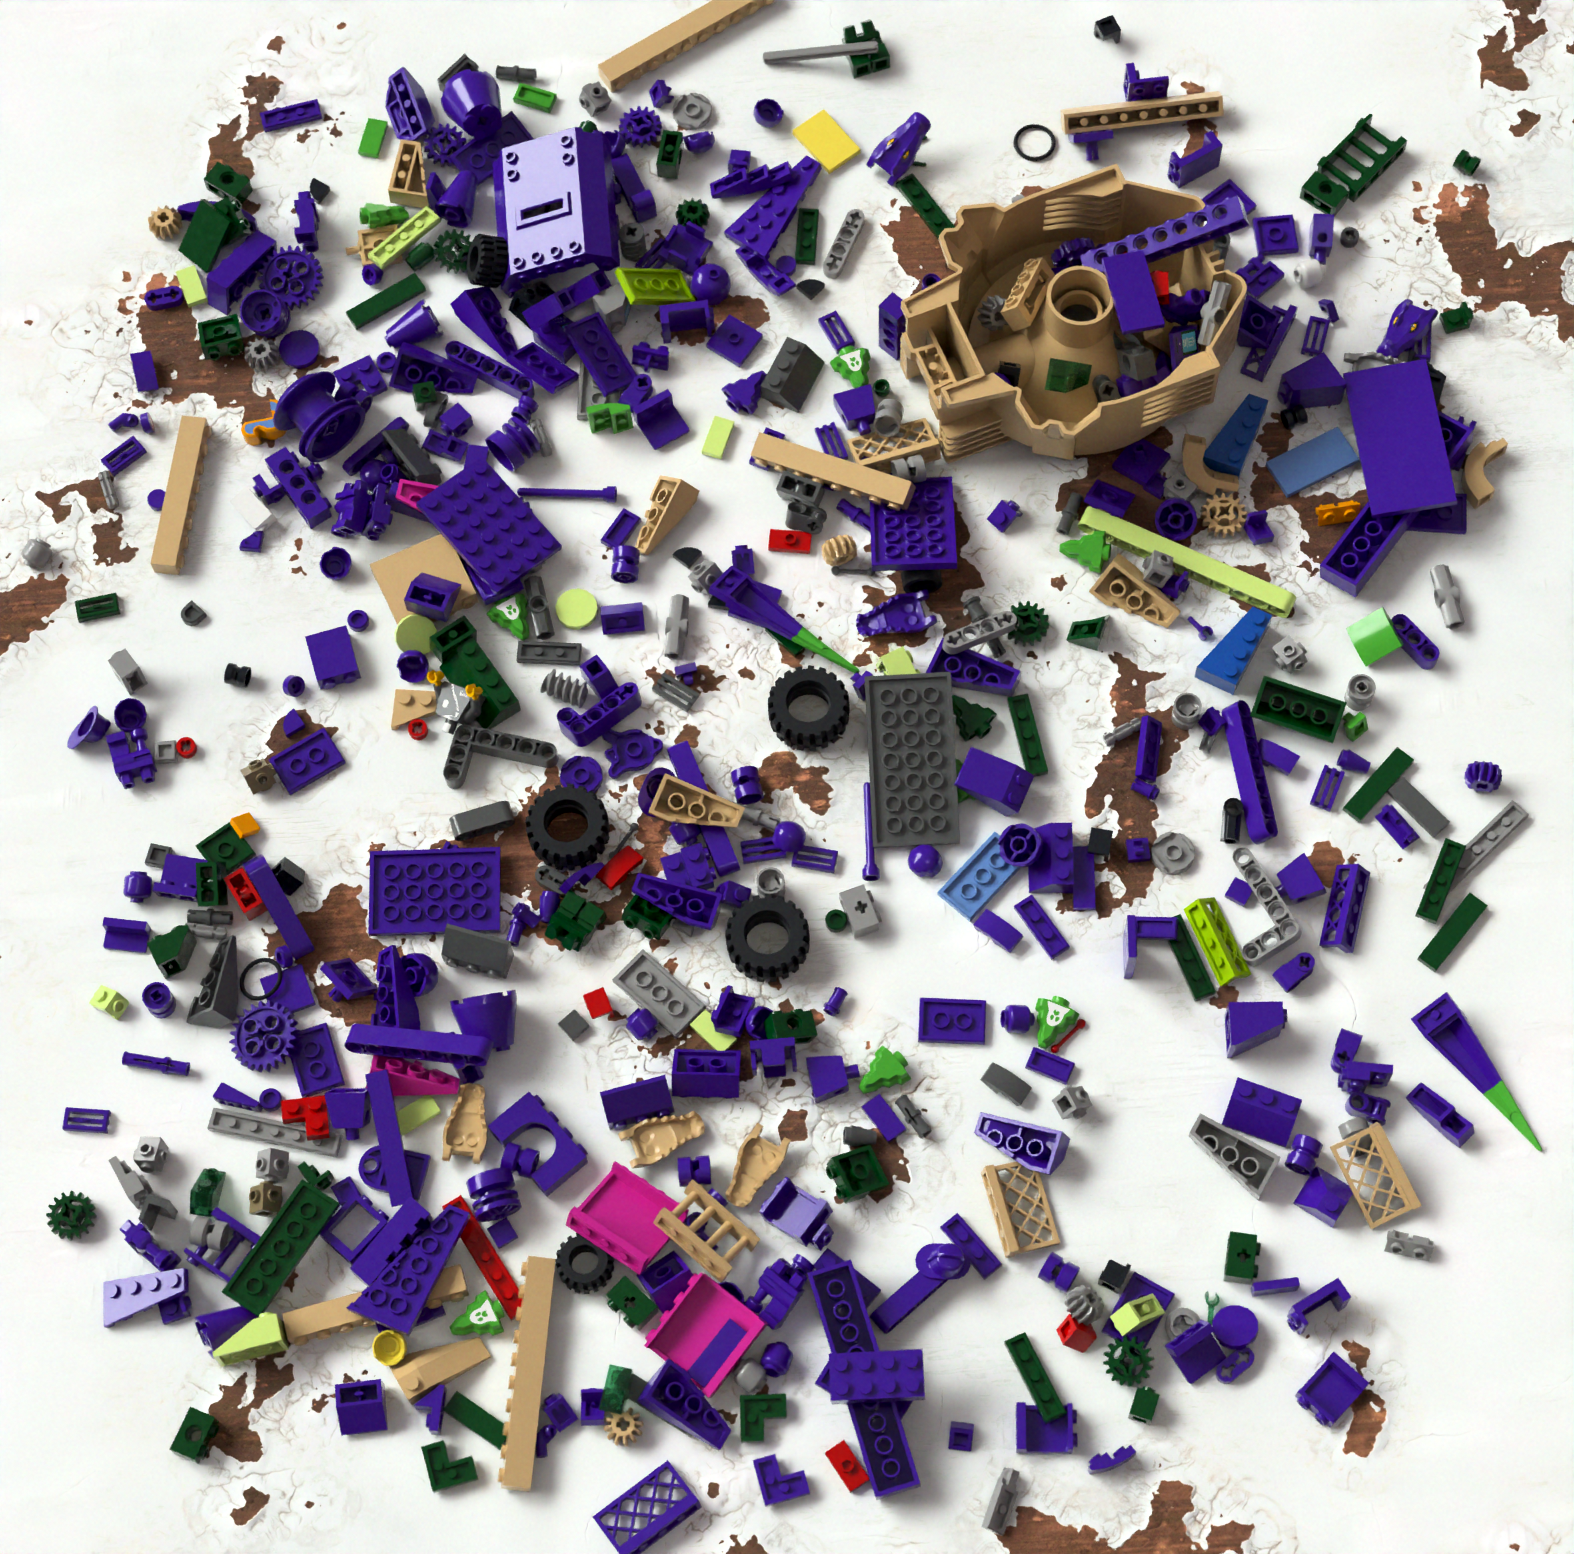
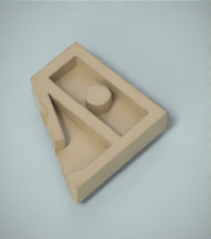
M396 689L391 729L397 730L399 729L398 726L409 723L414 719L428 718L436 715L435 691Z

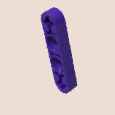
M402 417L394 419L347 458L342 465V469L349 476L357 474L367 461L375 459L386 449L381 432L395 429H405L407 431L409 423Z

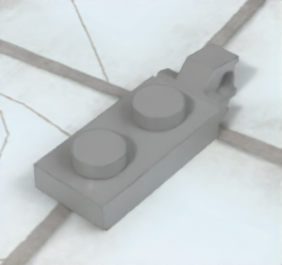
M1003 1468L982 1523L983 1528L1000 1536L1004 1535L1018 1495L1016 1482L1020 1472L1012 1468Z

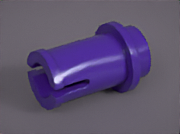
M1135 778V783H1132L1131 790L1147 797L1149 801H1155L1160 792L1157 785L1152 786L1139 778Z
M518 902L511 912L514 914V918L521 919L531 928H534L541 918L529 910L525 903L521 904Z
M835 987L828 1003H824V1012L833 1017L839 1014V1008L848 993L840 987Z

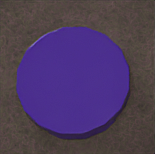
M296 330L285 335L280 341L279 353L282 361L287 366L290 365L296 369H302L315 363L318 354H320V346L314 334L305 330Z
M574 756L568 759L562 766L560 782L563 787H567V784H574V787L578 788L581 785L586 787L587 793L589 791L595 793L601 787L603 781L602 769L599 763L592 757Z
M1230 1305L1222 1308L1215 1314L1212 1321V1327L1215 1330L1213 1332L1214 1337L1219 1341V1344L1231 1350L1246 1348L1247 1345L1252 1344L1256 1340L1258 1335V1320L1255 1314L1248 1308L1240 1305Z

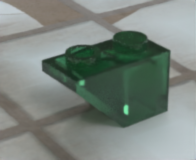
M1050 358L1045 390L1067 393L1087 385L1092 365Z
M215 1168L203 1169L190 1190V1214L212 1217L211 1213L219 1205L226 1172L218 1171Z
M609 1365L599 1407L600 1411L622 1415L633 1381L634 1373L632 1369Z

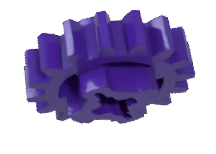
M638 106L636 111L630 108V113L624 112V118L619 119V132L626 138V144L632 142L634 148L637 144H640V147L643 148L645 143L651 146L650 141L657 142V136H661L662 123L660 122V116H655V110L648 112V107L641 110L640 106Z
M439 123L438 129L432 126V133H426L427 139L423 141V144L426 145L424 152H429L427 159L434 158L433 164L440 162L441 167H443L444 163H447L451 167L452 161L448 155L456 152L466 143V138H461L463 132H456L457 126L451 129L449 123L446 124V127ZM446 139L447 147H445V151H443V143H445Z
M1084 237L1065 241L1059 246V249L1054 250V253L1051 254V259L1056 267L1081 265L1080 256L1086 254L1088 250L1095 249V245L1092 239H1085Z

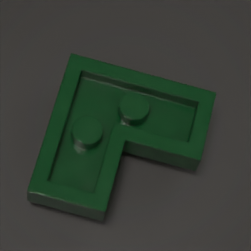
M786 1394L740 1395L741 1443H763L764 1419L787 1418Z
M444 1440L421 1447L433 1493L479 1480L473 1457L469 1456L450 1462Z

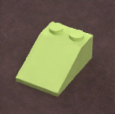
M262 1313L259 1315V1318L250 1321L213 1352V1357L221 1366H226L289 1350L284 1323L276 1313Z

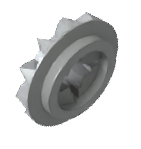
M1177 1308L1169 1313L1165 1321V1330L1171 1340L1182 1334L1181 1329L1176 1327V1325H1180L1182 1317L1185 1325L1193 1326L1200 1321L1199 1316L1193 1310Z

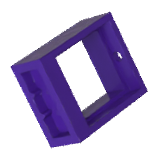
M356 1192L334 1214L319 1234L350 1265L358 1255L366 1250L369 1243L380 1233L389 1219L381 1209L376 1211L371 1207L373 1202L367 1196L363 1195L360 1197ZM359 1204L379 1224L351 1251L332 1231Z

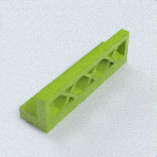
M1215 897L1199 898L1183 909L1220 987L1228 985L1237 978H1246L1251 975ZM1207 905H1210L1213 913L1209 910ZM1235 963L1239 966L1241 971H1238Z

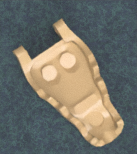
M466 1083L460 1085L458 1100L451 1110V1115L447 1119L443 1131V1161H450L451 1155L473 1157V1164L480 1165L487 1144L484 1107L485 1088L480 1084Z
M691 1111L679 1117L673 1115L664 1116L663 1118L645 1119L630 1129L618 1133L621 1141L630 1140L637 1156L636 1159L630 1161L631 1168H642L663 1160L688 1141L701 1136L705 1131V1126L700 1115L695 1111Z
M759 1123L756 1124L739 1149L737 1163L733 1171V1179L725 1194L730 1203L741 1208L748 1206L756 1192L780 1168L791 1142L790 1139L784 1137L780 1146L762 1138L760 1134L764 1126Z

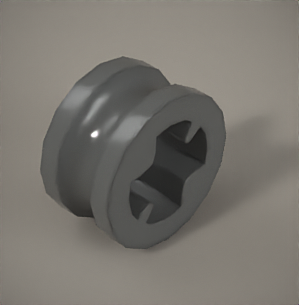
M1353 227L1343 229L1340 243L1346 248L1356 246L1359 232ZM1346 235H1347L1348 237H1349V235L1353 236V239H1351V238H1350V240L1346 239Z
M1205 732L1199 750L1205 749L1207 753H1210L1216 735L1209 736L1208 732Z

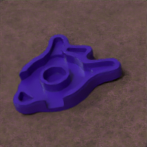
M609 729L602 735L603 740L612 745V748L607 749L604 753L606 759L611 762L608 773L612 779H617L628 771L645 769L653 762L656 755L663 750V743L660 739L653 738L639 729H631L624 732H616Z

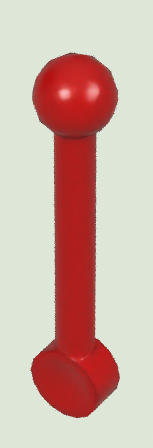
M1079 1019L1076 1026L1058 1044L1051 1046V1051L1058 1053L1059 1048L1078 1029L1085 1027V1021Z

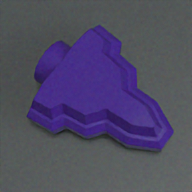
M762 370L751 374L747 379H739L735 383H728L721 391L728 398L726 400L727 405L734 412L742 410L752 415L758 408L757 402L761 398V384L767 373Z

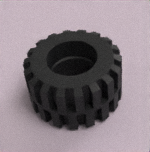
M478 234L474 237L467 257V275L472 285L497 288L502 283L508 262V248L503 237Z
M576 1233L574 1238L571 1235L567 1237L568 1241L560 1244L561 1249L557 1250V1259H555L557 1271L563 1284L565 1283L567 1288L570 1290L574 1289L579 1294L580 1291H584V1294H590L589 1291L594 1290L595 1293L599 1291L598 1288L600 1286L604 1288L607 1285L606 1281L612 1278L614 1258L578 1233ZM584 1252L595 1254L598 1257V1264L593 1271L580 1274L573 1270L572 1262L577 1255Z

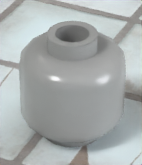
M38 537L36 539H29L21 552V556L25 559L24 564L32 569H35L36 566L40 568L45 567L53 553L50 549L51 545Z
M742 1358L732 1374H734V1382L751 1393L755 1389L760 1391L768 1380L765 1378L767 1371L753 1358L746 1360Z

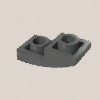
M994 1062L989 1065L980 1079L996 1094L1001 1092L1016 1106L1023 1103L1032 1089L1021 1078Z

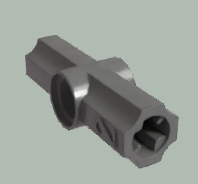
M530 576L524 580L536 637L542 640L550 639L555 633L542 577ZM537 606H544L540 610L535 609Z

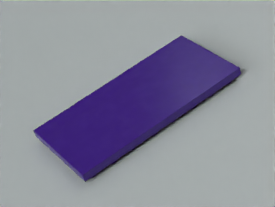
M1426 359L1343 373V379L1347 383L1345 390L1372 519L1457 505V497Z

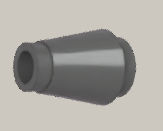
M854 1125L844 1127L843 1145H848L849 1147L875 1145L876 1131Z

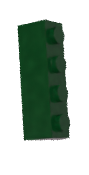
M473 636L456 646L439 667L449 683L463 688L475 683L476 687L483 689L481 695L485 696L486 699L481 706V715L476 718L481 728L491 730L521 711L519 700Z
M1264 676L1250 717L1333 744L1347 702Z

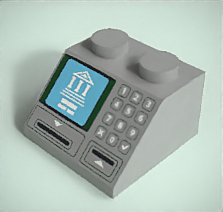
M620 282L593 296L595 313L599 312L611 333L619 332L626 326L632 305Z

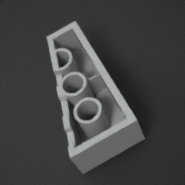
M1201 1113L1189 1132L1191 1140L1251 1195L1259 1200L1280 1161V1156Z

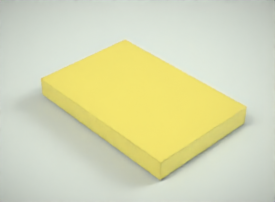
M824 109L792 130L793 135L828 174L861 153V149Z

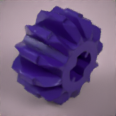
M1484 760L1483 762L1474 761V763L1468 764V768H1466L1465 784L1468 785L1469 789H1474L1475 792L1482 791L1484 793V791L1492 792L1493 790H1498L1502 781V770L1499 768V765L1492 762H1485Z

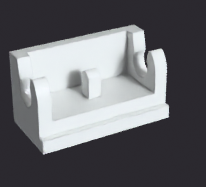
M247 486L229 501L256 531L264 532L278 521L273 513Z

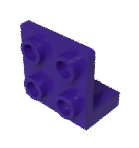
M1134 62L1126 63L1123 82L1126 102L1167 97L1169 76L1140 79L1139 70H1135Z
M668 389L632 408L634 421L654 450H658L690 431L674 407L672 394Z
M167 854L160 883L154 882L152 891L160 897L197 902L196 863L209 861Z
M1204 1320L1198 1321L1165 1345L1166 1350L1189 1384L1194 1383L1226 1359L1224 1352L1211 1334L1215 1331L1209 1322Z

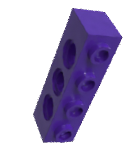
M892 292L879 305V347L895 360H898L901 356L900 338L902 333L906 332V318L901 310L902 299Z
M284 447L264 459L268 470L278 484L281 483L286 495L310 529L332 517L330 512L332 506L326 497H321L319 494L321 493L320 488L316 482L311 483L308 479L310 478L308 471L305 467L301 468L298 465L300 461L294 452L290 453ZM299 485H304V486H303L302 488H300V489H297V488H296V487L299 486ZM315 500L312 504H307L308 501Z

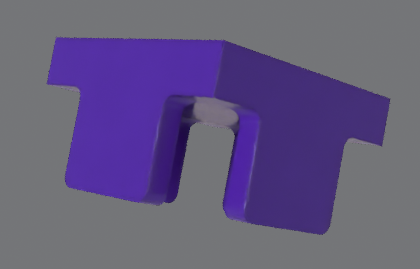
M690 221L687 222L686 227L674 224L665 238L664 246L658 258L693 276L712 248L713 242L705 238V229Z
M794 1037L750 1041L753 1076H757L756 1062H762L765 1078L785 1077V1061L787 1059H792L793 1072H797Z

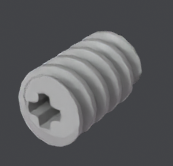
M555 669L550 674H547L540 689L541 693L546 692L548 696L554 694L555 699L562 697L563 702L566 703L570 700L571 705L578 704V707L582 708L588 694L586 681L579 686L578 678L573 683L571 682L570 675L564 680L563 672L556 677Z

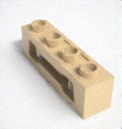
M1043 257L1030 259L1024 264V268L1000 312L1013 332L1031 326L1047 294L1049 283L1055 276Z

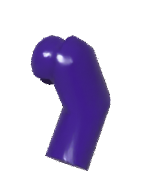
M122 413L108 423V426L115 432L122 426L136 427L139 419L134 414Z
M545 1425L537 1433L536 1458L548 1457L547 1444L557 1434V1429L554 1425Z

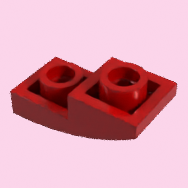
M627 845L604 865L596 874V878L612 890L627 879L629 872L643 863L644 857Z

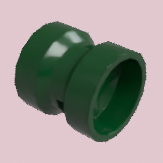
M1463 149L1456 157L1453 167L1458 170H1464V173L1471 177L1478 168L1481 159L1476 156L1472 157L1468 151Z

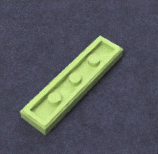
M428 206L424 207L368 254V258L383 270L441 222V218Z

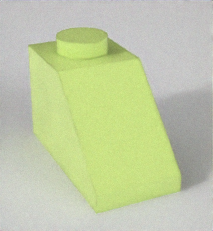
M1152 1293L1126 1303L1112 1314L1110 1318L1114 1322L1115 1328L1124 1336L1165 1314V1311Z

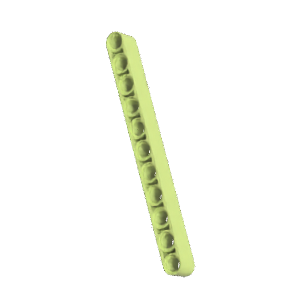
M1091 506L1087 507L1078 523V528L1089 535H1092L1094 531H1106L1107 543L1144 559L1147 556L1150 557L1154 550L1174 557V572L1182 575L1184 571L1189 572L1188 578L1278 617L1287 618L1297 599L1293 593L1123 519L1112 516L1100 509H1095Z

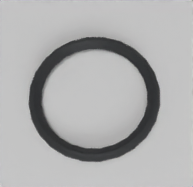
M1030 124L1018 130L1013 144L1016 152L1024 159L1039 161L1052 154L1056 140L1053 133L1047 127L1039 124ZM1031 128H1038L1047 132L1052 141L1049 151L1038 157L1024 154L1018 147V138L1022 132Z
M259 958L248 964L240 977V989L243 995L255 1001L264 1000L273 995L278 990L282 981L283 973L279 963L271 958ZM269 962L273 964L278 972V979L274 988L262 996L250 995L244 986L247 972L258 963Z

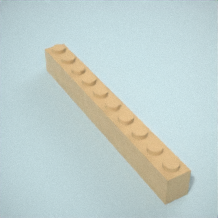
M712 0L598 64L599 77L611 93L617 89H622L626 84L633 80H638L645 73L657 69L667 61L673 60L682 52L689 51L693 46L700 42H705L716 33H721L728 26L736 24L744 17L756 13L758 9L765 5L772 4L774 0Z
M528 1256L526 1262H522L521 1276H524V1285L520 1284L518 1298H522L521 1307H517L516 1321H519V1329L514 1330L513 1343L517 1344L516 1353L512 1352L510 1366H514V1374L509 1376L508 1389H512L511 1398L506 1400L505 1412H509L508 1422L504 1421L503 1435L507 1436L506 1445L502 1444L500 1459H504L503 1468H499L497 1482H501V1489L529 1492L531 1489L555 1270V1259Z

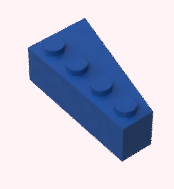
M1252 394L1247 395L1205 450L1203 462L1208 468L1216 472L1236 475L1239 480L1265 416L1269 400Z
M1252 607L1197 666L1195 678L1233 695L1270 626L1272 615Z

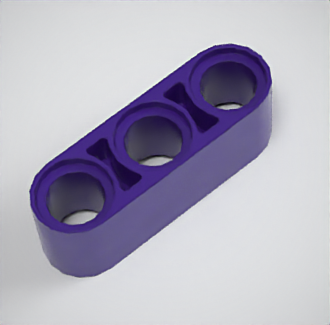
M1397 614L1391 619L1393 624L1401 625L1404 628L1397 629L1393 625V628L1403 642L1401 648L1422 669L1430 670L1434 668L1440 654L1438 647L1406 615ZM1409 640H1416L1418 644H1412ZM1424 655H1430L1433 659H1427Z

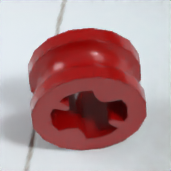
M414 719L409 723L408 732L411 738L418 741L426 738L428 728L425 721ZM416 726H418V728H420V726H422V727H421L422 732H421V733H418V731H417V732L415 733L414 728H415Z
M183 737L178 740L176 749L181 757L189 759L195 756L197 746L192 738ZM190 744L191 749L189 751L185 749L184 752L183 746Z

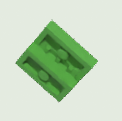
M605 403L586 407L591 433L612 428L613 433L616 434L633 428L629 405Z
M1384 607L1379 608L1346 628L1365 667L1403 645Z

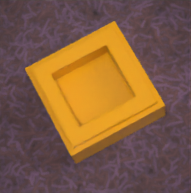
M249 812L231 818L229 822L240 839L257 834L261 829Z

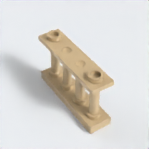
M692 1179L684 1191L687 1197L672 1212L664 1207L658 1213L653 1223L722 1283L733 1268L729 1263L745 1247L752 1252L760 1238L757 1237L753 1230L748 1229L706 1192L702 1185L697 1184ZM695 1202L704 1212L688 1227L678 1218ZM712 1217L721 1227L704 1242L695 1233ZM729 1232L738 1242L721 1257L712 1248Z

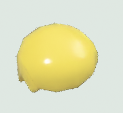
M392 1329L379 1333L372 1344L374 1357L384 1366L396 1365L403 1360L407 1352V1343L403 1335Z

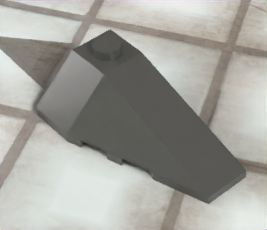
M234 935L219 942L209 964V967L212 969L200 983L203 986L199 997L194 996L191 1003L187 1023L220 1028L235 1020L238 1006L237 946Z

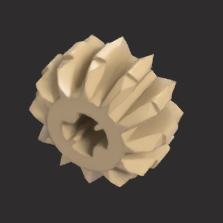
M166 205L164 209H161L158 206V211H151V217H148L150 232L156 238L161 236L165 240L169 236L173 239V234H179V229L183 228L182 217L174 207L169 209Z
M846 534L832 537V539L826 540L825 544L821 546L824 561H826L827 565L833 567L846 564L857 556L855 540Z
M620 1406L619 1414L615 1410H611L614 1418H605V1421L610 1425H606L604 1431L610 1432L607 1436L608 1440L615 1438L614 1444L616 1446L623 1440L624 1446L627 1447L628 1439H631L633 1443L637 1442L634 1434L642 1436V1431L637 1428L643 1427L644 1424L643 1421H637L640 1418V1414H633V1408L629 1407L625 1413L623 1406ZM622 1422H626V1424L629 1426L626 1427V1431H622L621 1428L618 1427L621 1426Z

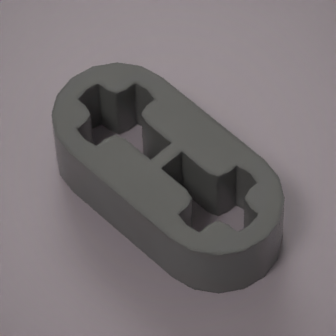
M436 392L437 401L431 402L423 422L424 427L434 430L438 426L439 417L443 415L448 403V395L441 392Z
M540 866L535 872L537 883L548 891L559 893V897L564 898L566 894L560 891L559 885L556 883L562 885L569 877L550 866ZM548 872L552 881L547 878L542 880L541 874L545 875Z

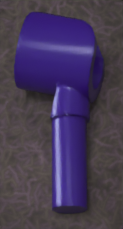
M1191 616L1187 619L1199 631L1198 636L1201 640L1205 641L1207 639L1203 631L1212 636L1213 630L1211 627H1203Z

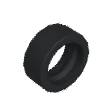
M940 569L903 570L901 572L903 591L906 593H915L921 590H928V593H932L942 586Z

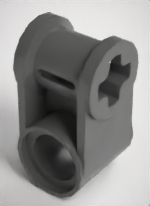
M1101 374L1095 377L1092 386L1098 403L1121 398L1116 384L1108 376Z
M791 502L787 507L785 525L792 530L819 534L823 529V523L827 519V513L820 507H813L800 502Z

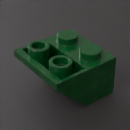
M186 924L174 927L171 932L165 935H157L147 943L155 963L165 979L186 970L197 940Z

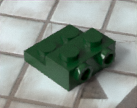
M228 196L213 204L234 221L222 249L252 234L249 229L250 224L241 211V203L236 197Z
M237 314L197 323L205 360L215 361L225 355L236 356L245 350Z
M635 894L623 909L621 920L624 921L626 927L641 930L646 938L660 940L670 927L674 916Z
M871 1145L834 1156L826 1164V1174L829 1179H834L836 1195L839 1199H843L845 1204L865 1198L867 1194L887 1188L889 1185Z

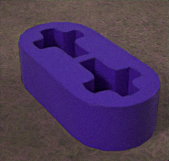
M170 286L148 291L144 296L147 308L157 311L181 305L184 301V296L179 287ZM172 294H176L175 299H172ZM152 298H156V302H155V303H152V301H153Z
M1246 1347L1241 1350H1235L1217 1366L1215 1372L1217 1380L1223 1384H1230L1253 1364L1255 1358L1253 1351ZM1239 1353L1249 1355L1248 1363L1242 1361L1239 1365L1236 1364L1240 1358ZM1231 1366L1234 1367L1230 1373V1378L1228 1376H1221L1223 1372L1221 1368L1227 1370Z

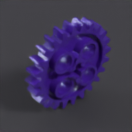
M289 245L287 251L280 247V253L273 250L274 256L267 255L268 263L262 262L264 269L258 270L263 275L257 277L258 281L261 282L258 285L260 290L271 291L285 302L291 311H293L294 305L301 309V303L303 302L308 306L307 300L309 298L315 300L314 293L320 294L317 287H323L322 282L319 281L324 279L323 274L320 273L323 269L321 266H318L320 262L318 259H314L313 253L308 254L306 248L301 252L299 246H296L295 250H293L291 245ZM282 264H288L285 269H280ZM301 268H307L304 273H299ZM277 283H283L280 288H274ZM302 286L299 292H294L296 287Z
M270 1000L267 1001L266 1005L259 1001L258 1007L251 1004V1011L244 1008L243 1012L245 1015L243 1017L237 1015L240 1022L239 1024H232L236 1031H232L230 1034L235 1039L230 1040L229 1043L235 1045L231 1052L237 1054L235 1059L241 1061V1065L251 1071L256 1069V1071L262 1073L264 1068L265 1071L270 1072L271 1066L278 1070L279 1062L286 1064V1056L293 1057L290 1050H297L293 1043L300 1041L299 1038L295 1037V1034L299 1033L300 1030L295 1028L298 1021L293 1019L295 1015L288 1012L289 1009L287 1007H282L278 1002L274 1004ZM277 1020V1024L271 1028L272 1023ZM256 1024L255 1030L251 1032L252 1026ZM279 1041L278 1046L273 1049L274 1043ZM258 1045L257 1051L252 1053L253 1048Z

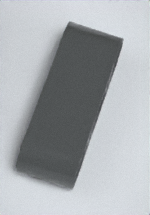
M499 801L453 815L449 819L456 841H463L501 830L515 823L509 801Z

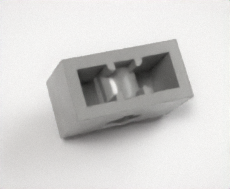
M126 649L115 652L107 660L116 678L130 696L148 684L140 667Z
M864 884L839 893V900L847 916L854 939L879 930V922H882L878 909L874 910L872 906L874 899L871 891H866ZM861 908L862 911H865V913L861 914V911L858 909Z

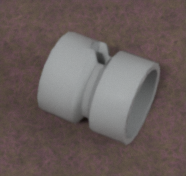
M890 398L884 399L878 404L873 426L879 435L892 437L899 432L904 408L899 401Z
M921 455L908 457L907 461L904 458L891 461L893 476L912 481L913 483L926 481V468Z
M1357 674L1349 680L1344 701L1347 702L1346 705L1350 709L1363 711L1371 705L1376 690L1374 680L1365 674Z
M1182 693L1176 697L1171 716L1176 727L1188 730L1197 725L1202 704L1196 695Z
M773 867L761 870L756 879L759 898H765V894H772V898L777 899L778 895L784 897L786 890L782 872Z
M1358 1117L1342 1123L1338 1126V1129L1344 1140L1368 1128L1369 1125L1366 1117ZM1369 1134L1360 1138L1358 1147L1370 1150L1372 1139ZM1346 1146L1348 1155L1350 1157L1353 1148ZM1356 1150L1354 1157L1365 1155L1367 1152Z
M198 1215L191 1227L190 1244L200 1247L208 1245L209 1249L221 1252L224 1250L229 1238L230 1224L220 1220L212 1222L211 1218Z

